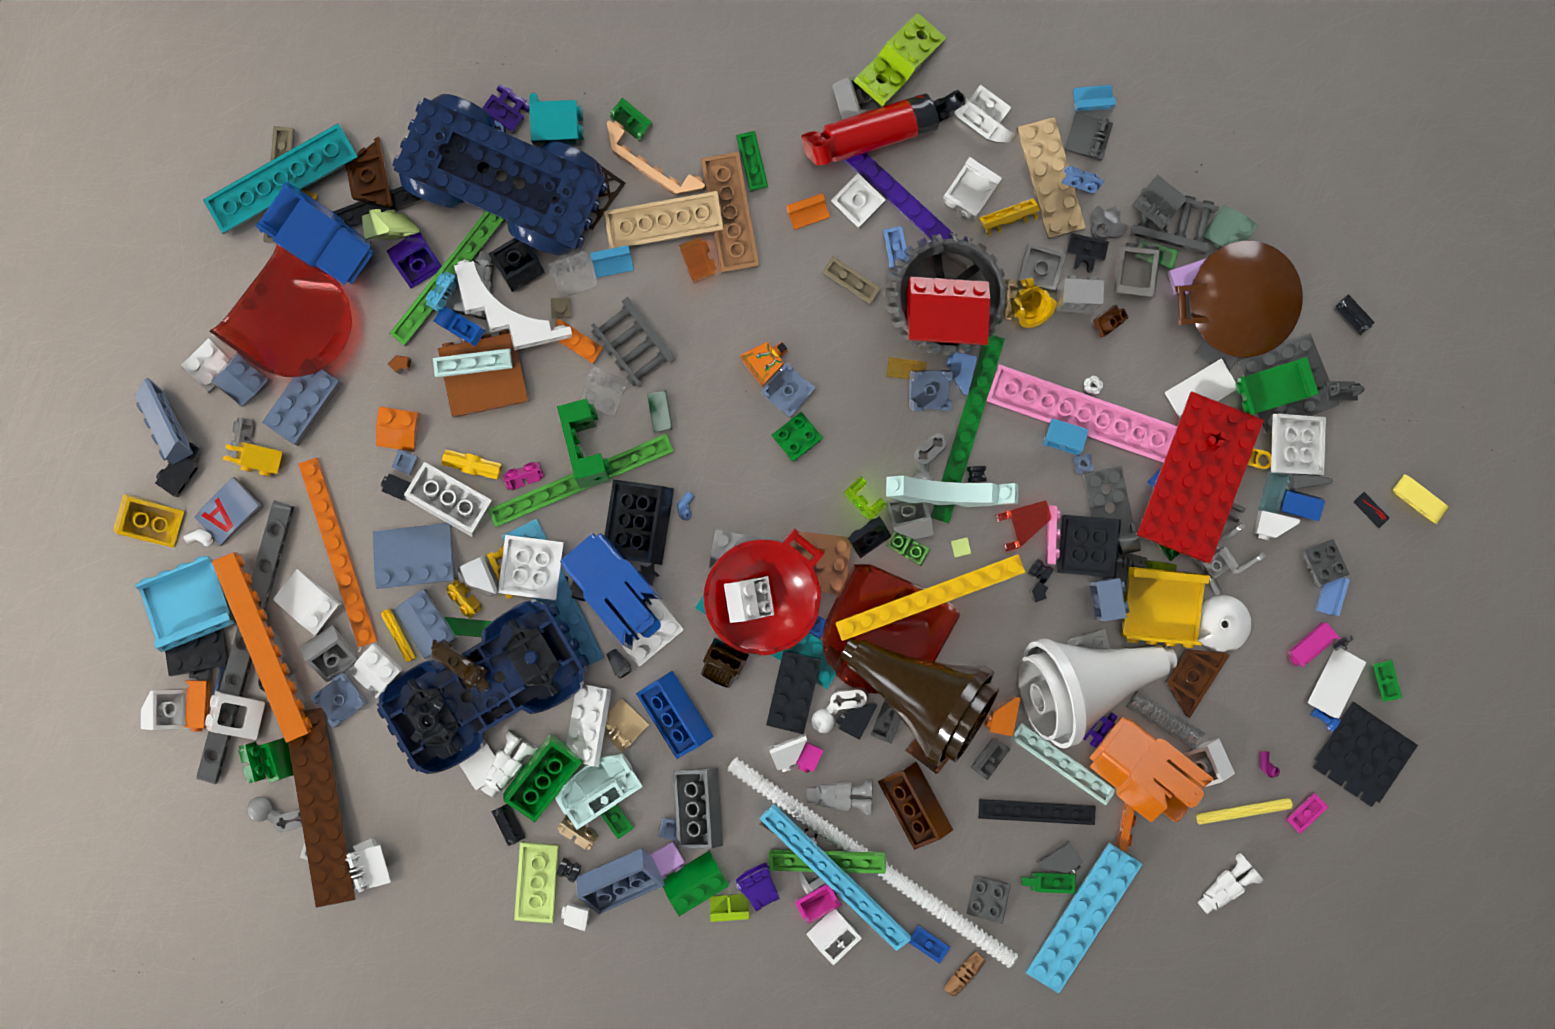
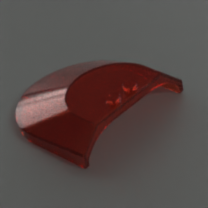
M277 244L270 259L227 316L216 327L210 329L209 333L270 374L281 377H303L326 368L341 354L350 336L352 313L348 298L335 278L317 266L314 268Z
M854 564L827 616L823 628L825 658L836 672V676L853 688L861 687L866 689L868 693L879 694L863 678L848 668V662L841 658V654L850 639L841 640L835 623L926 588L874 565ZM946 602L852 638L859 642L865 639L880 647L906 656L935 662L960 617V611L950 602Z

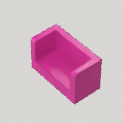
M827 884L795 902L800 914L808 924L842 906L837 893Z

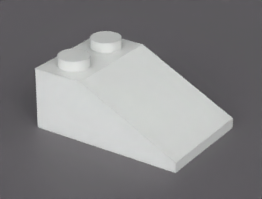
M298 569L295 570L273 599L299 624L314 635H318L323 631L343 605Z

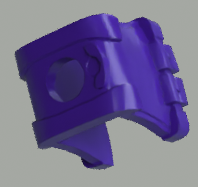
M766 862L757 864L736 878L737 888L748 898L756 912L780 899L770 875V868Z

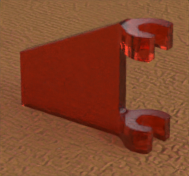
M1047 500L995 514L997 522L1009 518L1013 522L1017 541L1004 544L1006 552L1021 548L1052 519Z

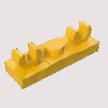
M1032 198L981 216L979 220L987 234L992 236L991 229L994 227L1001 233V224H1013L1021 218L1025 223H1028L1027 217L1030 214H1033L1034 219L1037 220L1038 215L1036 212L1040 211L1037 202Z

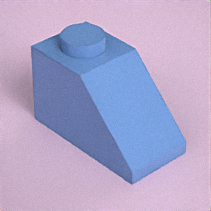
M955 352L953 356L949 355L947 366L950 367L949 371L953 372V380L962 395L967 396L977 357Z

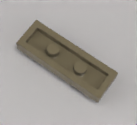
M832 256L822 271L824 275L869 305L881 289L834 256Z

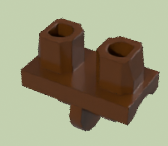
M1117 305L1098 315L1093 322L1095 328L1099 329L1100 338L1105 337L1128 319V315L1124 308L1119 309Z

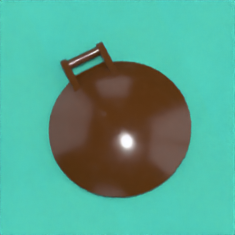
M1237 241L1221 247L1215 253L1209 255L1201 264L1192 284L1175 286V292H1177L1179 315L1177 325L1194 324L1209 345L1227 355L1235 357L1259 356L1278 347L1294 330L1302 310V285L1294 265L1280 250L1259 241ZM1185 291H1189L1190 318L1186 317Z

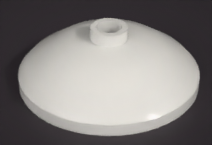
M1216 595L1203 601L1198 641L1202 642V646L1206 649L1218 653H1228L1240 648L1248 639L1251 631V617L1245 605L1238 599L1227 595ZM1223 621L1228 623L1226 628L1221 626Z

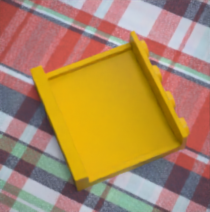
M1129 567L1125 601L1128 602L1129 613H1126L1127 618H1123L1121 636L1130 643H1138L1139 640H1145L1146 644L1157 645V642H1164L1166 646H1176V643H1179L1187 648L1202 645V642L1198 641L1204 587L1205 583L1209 584L1210 576L1202 573Z

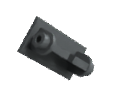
M1355 381L1324 382L1327 401H1357V395H1360L1365 390L1361 383L1355 384Z

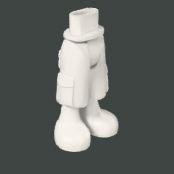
M510 729L505 735L507 739L504 750H498L493 758L492 766L486 776L488 780L484 781L486 784L481 788L483 792L493 798L497 792H501L511 778L515 777L523 767L521 760L527 755L535 754L538 749L531 742L524 740L512 758L511 753L521 742L522 737Z
M1241 853L1236 855V867L1231 872L1225 870L1218 876L1216 882L1203 894L1204 897L1198 901V904L1207 914L1213 909L1217 911V908H1221L1231 900L1237 899L1245 893L1244 888L1249 884H1260L1264 881L1254 868L1250 869L1252 867L1251 864ZM1249 870L1245 877L1239 882L1236 881L1237 877Z

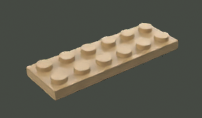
M1055 117L1017 127L1047 238L1050 239L1085 229L1075 187L1061 183L1066 177L1064 168L1068 166Z
M718 191L604 211L610 249L627 245L632 247L724 230Z

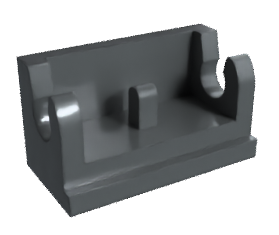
M886 700L883 702L871 735L892 744L901 718Z
M993 736L971 765V768L988 780L1011 749Z

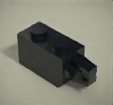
M192 442L189 445L193 454L175 464L167 461L169 464L165 469H161L156 476L155 484L173 497L180 496L199 469L198 463L195 461L201 448Z

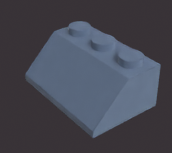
M427 589L416 593L393 610L424 659L431 656L433 640L439 642L444 639L451 643L458 638Z

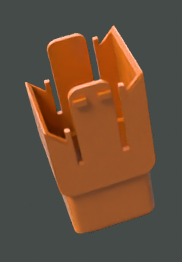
M1122 717L1089 757L1093 760L1089 767L1116 788L1118 797L1149 822H1153L1161 813H1164L1172 821L1179 822L1188 811V807L1195 808L1204 796L1203 789L1214 780L1166 740H1156L1130 718L1127 720Z

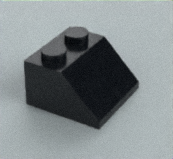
M516 238L488 253L512 292L545 273L531 247Z
M872 701L862 707L847 709L845 713L841 712L837 719L838 729L860 740L878 706L877 703Z

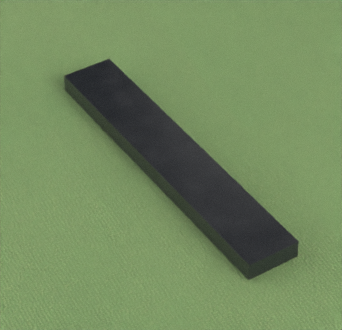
M979 799L978 819L1095 825L1096 806Z

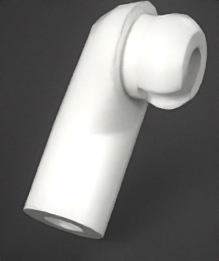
M202 529L183 536L187 544L196 540L203 543L204 546H210L213 543L211 534Z

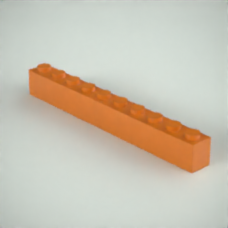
M232 552L211 561L286 743L311 733V721L308 717H305L303 712L305 710L304 704L296 696L297 687L294 681L289 679V668L286 663L282 662L280 657L282 656V651L279 645H275L273 640L275 637L274 632L265 621L267 620L266 612L258 604L260 598L258 593L253 591L251 587L253 582L250 574L244 570L245 562L241 554L238 555L237 552Z

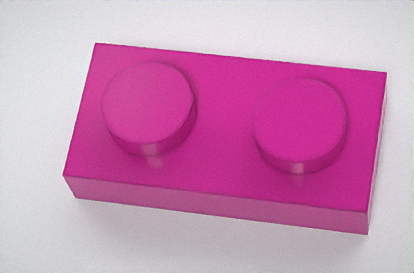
M1313 792L1286 820L1301 834L1328 806Z

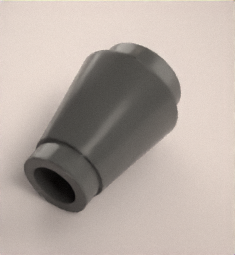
M613 649L606 654L614 675L618 676L619 679L632 672L631 664L617 649Z

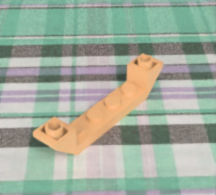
M608 120L607 128L613 154L676 196L705 190L704 180L698 175L692 176L689 174L680 187V182L670 176L668 179L662 175L664 172L656 166L650 167L646 164L648 161L640 155L635 157L631 154L632 150L622 144L620 147L619 144L626 135L623 130L624 126L617 121L612 123Z

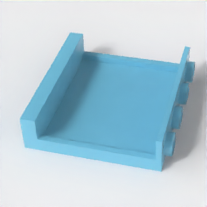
M209 556L197 557L194 562L179 564L176 569L162 571L156 577H147L140 580V583L135 584V587L140 591L156 639L154 641L155 647L159 651L164 652L235 624L226 596L211 562L213 560Z

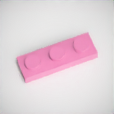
M1047 506L1046 564H1056V560H1059V549H1056V541L1060 540V529H1057V522H1060V510H1057V506Z

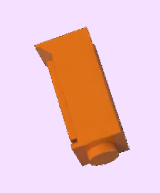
M185 680L189 687H187L185 720L188 724L184 727L190 728V731L202 732V728H207L205 720L209 714L211 681Z

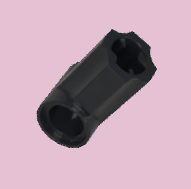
M955 90L947 96L933 101L938 113L939 122L949 118L952 112L965 105L966 98L959 90Z

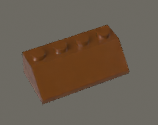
M917 761L878 781L914 850L941 840L953 831Z

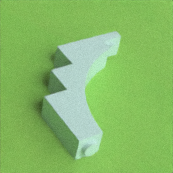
M908 476L887 477L886 496L907 503L956 504L966 508L1018 504V484L953 483L923 480Z

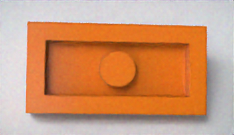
M823 193L786 206L794 230L830 218Z

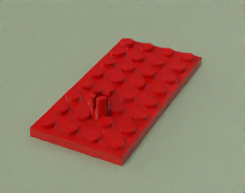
M1191 391L1136 535L1210 564L1264 420Z

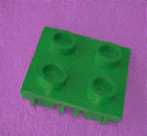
M802 411L771 435L792 462L797 461L804 453L806 454L808 450H811L818 442L820 443L823 439Z

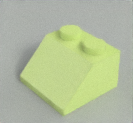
M380 209L370 210L369 214L362 216L364 239L396 240L419 233V228L405 213H396V210L381 212Z

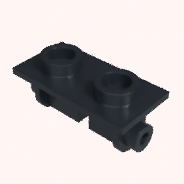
M1349 294L1334 307L1360 336L1375 323Z
M505 804L491 811L508 846L526 838L510 805Z

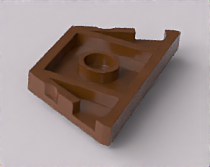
M376 137L373 139L375 142L366 149L363 147L358 151V158L346 165L351 197L357 201L394 207L380 137Z
M1186 649L1166 683L1188 718L1194 713L1229 658V654Z

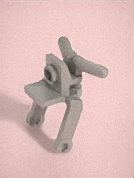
M1243 522L1220 538L1217 545L1218 551L1214 554L1210 564L1190 557L1201 571L1204 570L1206 575L1210 576L1209 584L1216 595H1219L1222 591L1216 580L1218 576L1229 568L1233 573L1239 574L1255 562L1266 557L1262 552L1239 567L1229 550L1225 546L1220 547L1222 542L1245 527Z

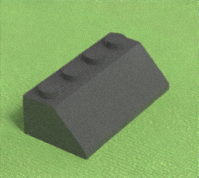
M718 768L673 771L678 849H712L723 846Z

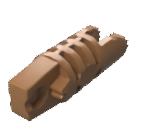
M975 952L952 975V978L944 987L945 992L950 993L951 996H957L973 980L974 976L979 973L986 960L979 953Z

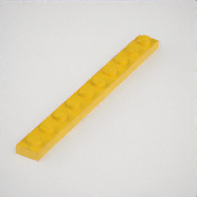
M1018 554L838 621L835 624L841 640L844 641L1025 573Z

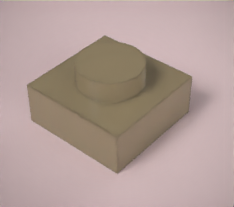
M570 297L551 298L552 319L572 318Z

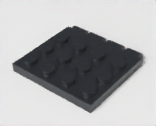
M1352 701L1340 718L1341 721L1337 728L1330 733L1314 757L1316 763L1313 768L1323 775H1326L1330 770L1331 772L1327 778L1339 786H1342L1347 781L1344 789L1355 797H1358L1363 792L1360 800L1372 807L1375 802H1381L1418 745Z

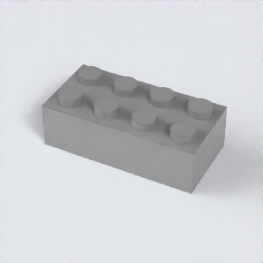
M1069 275L1056 288L1055 300L1057 306L1055 311L1094 313L1103 305L1104 280H1099V277L1095 276L1080 279V276Z

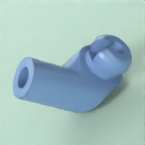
M689 491L677 503L678 515L683 520H689L692 516L689 504L695 496Z

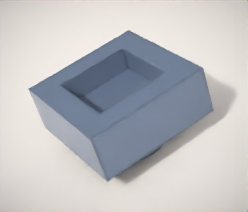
M398 450L392 468L411 475L418 457Z
M662 817L657 836L677 841L676 821Z

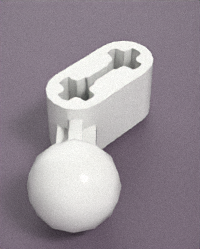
M861 687L837 690L831 696L830 704L827 708L817 710L813 714L811 719L813 728L819 733H828L833 730L836 724L835 715L838 711L862 707L868 701V691ZM858 693L860 696H864L861 702H859V699L853 698ZM838 695H840L842 699H846L842 702V704H840L839 701L835 700L838 697Z

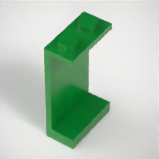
M1307 357L1236 379L1237 383H1235L1236 390L1243 399L1241 402L1242 409L1250 415L1319 394Z

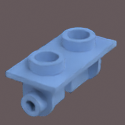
M1070 165L1064 168L1066 177L1061 183L1094 194L1105 181L1101 180L1098 174L1087 171L1081 173V169Z

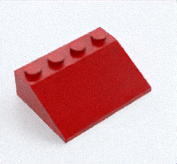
M910 277L906 289L908 340L977 345L988 344L989 282Z

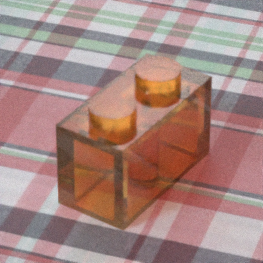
M701 237L679 245L693 284L715 276L714 270L717 268L714 260H709L707 252H710L706 241L702 242Z

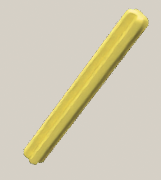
M1286 798L1199 813L1196 815L1198 824L1201 825L1293 808L1291 799Z

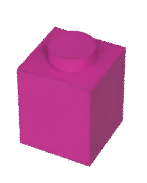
M806 742L796 762L799 765L798 769L809 773V771L814 772L823 749Z

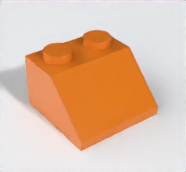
M379 406L376 422V446L415 452L421 414Z
M1012 695L990 710V714L987 715L984 721V726L987 727L989 732L1013 736L1020 697Z

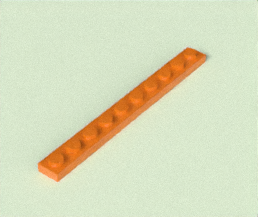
M313 458L298 463L357 645L362 647L377 642L378 640L318 458Z

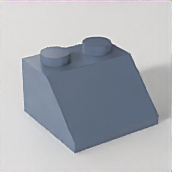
M237 352L211 381L242 406L261 389L268 379Z

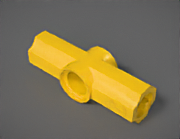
M445 449L442 456L441 465L475 476L481 475L498 480L502 469L501 463L482 459L483 457L468 453L462 454Z

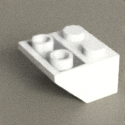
M768 576L724 584L730 623L774 615Z
M837 909L826 914L806 933L832 965L836 964L862 939L861 934Z

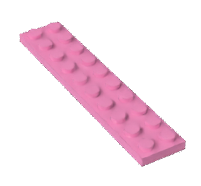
M998 365L986 402L1049 424L1051 419H1057L1088 429L1087 437L1162 463L1165 460L1177 426L1002 365Z

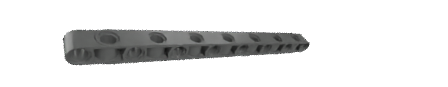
M274 500L270 509L251 577L253 582L251 587L253 591L258 593L260 608L264 609L265 612L294 512V505ZM278 524L281 532L275 535L273 527ZM265 562L270 564V570L267 573L262 569ZM237 627L220 692L242 697L252 659L247 647H244L241 643L243 637L239 627ZM234 674L239 677L237 685H234L231 681V677ZM223 703L217 721L218 725L234 728L240 705ZM223 712L227 713L229 716L227 722H223L221 720V714ZM208 732L197 772V780L212 784L218 783L231 735ZM212 750H216L218 752V758L216 760L212 759L210 756Z

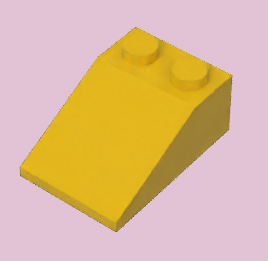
M123 493L113 531L119 535L174 548L184 511Z

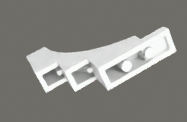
M463 260L458 262V265H454L465 314L484 310L490 332L509 328L514 351L571 338L572 332L570 327L560 325L554 327V330L551 331L549 321L520 315L501 304L484 286L476 271L474 261Z

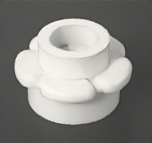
M1091 376V378H1087L1084 381V389L1088 394L1097 395L1100 393V389L1103 388V382L1097 376Z

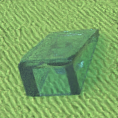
M1268 472L1258 510L1278 514L1289 481L1287 475Z

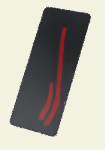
M1365 492L1354 501L1357 507L1378 528L1389 520V516Z

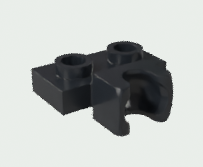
M1071 233L1067 253L1076 255L1073 269L1076 270L1081 262H1085L1087 264V272L1092 273L1096 259L1105 261L1109 241Z

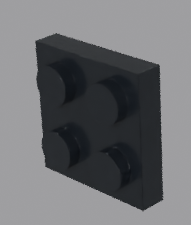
M878 516L876 519L868 521L867 525L860 530H855L847 539L861 559L888 540L891 534L884 521Z

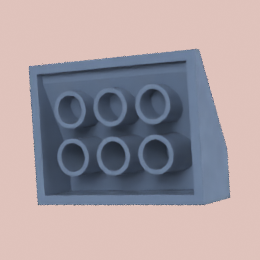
M442 523L373 531L376 589L457 580L450 524Z

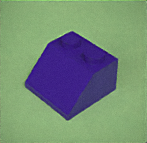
M420 231L386 250L392 263L411 289L436 274L442 267Z

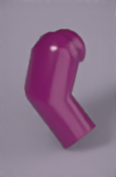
M1260 751V770L1270 778L1278 777L1280 770L1269 762L1270 752Z

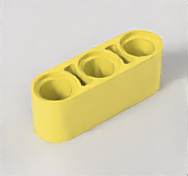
M1405 474L1392 490L1397 496L1433 523L1437 524L1449 509L1444 502Z

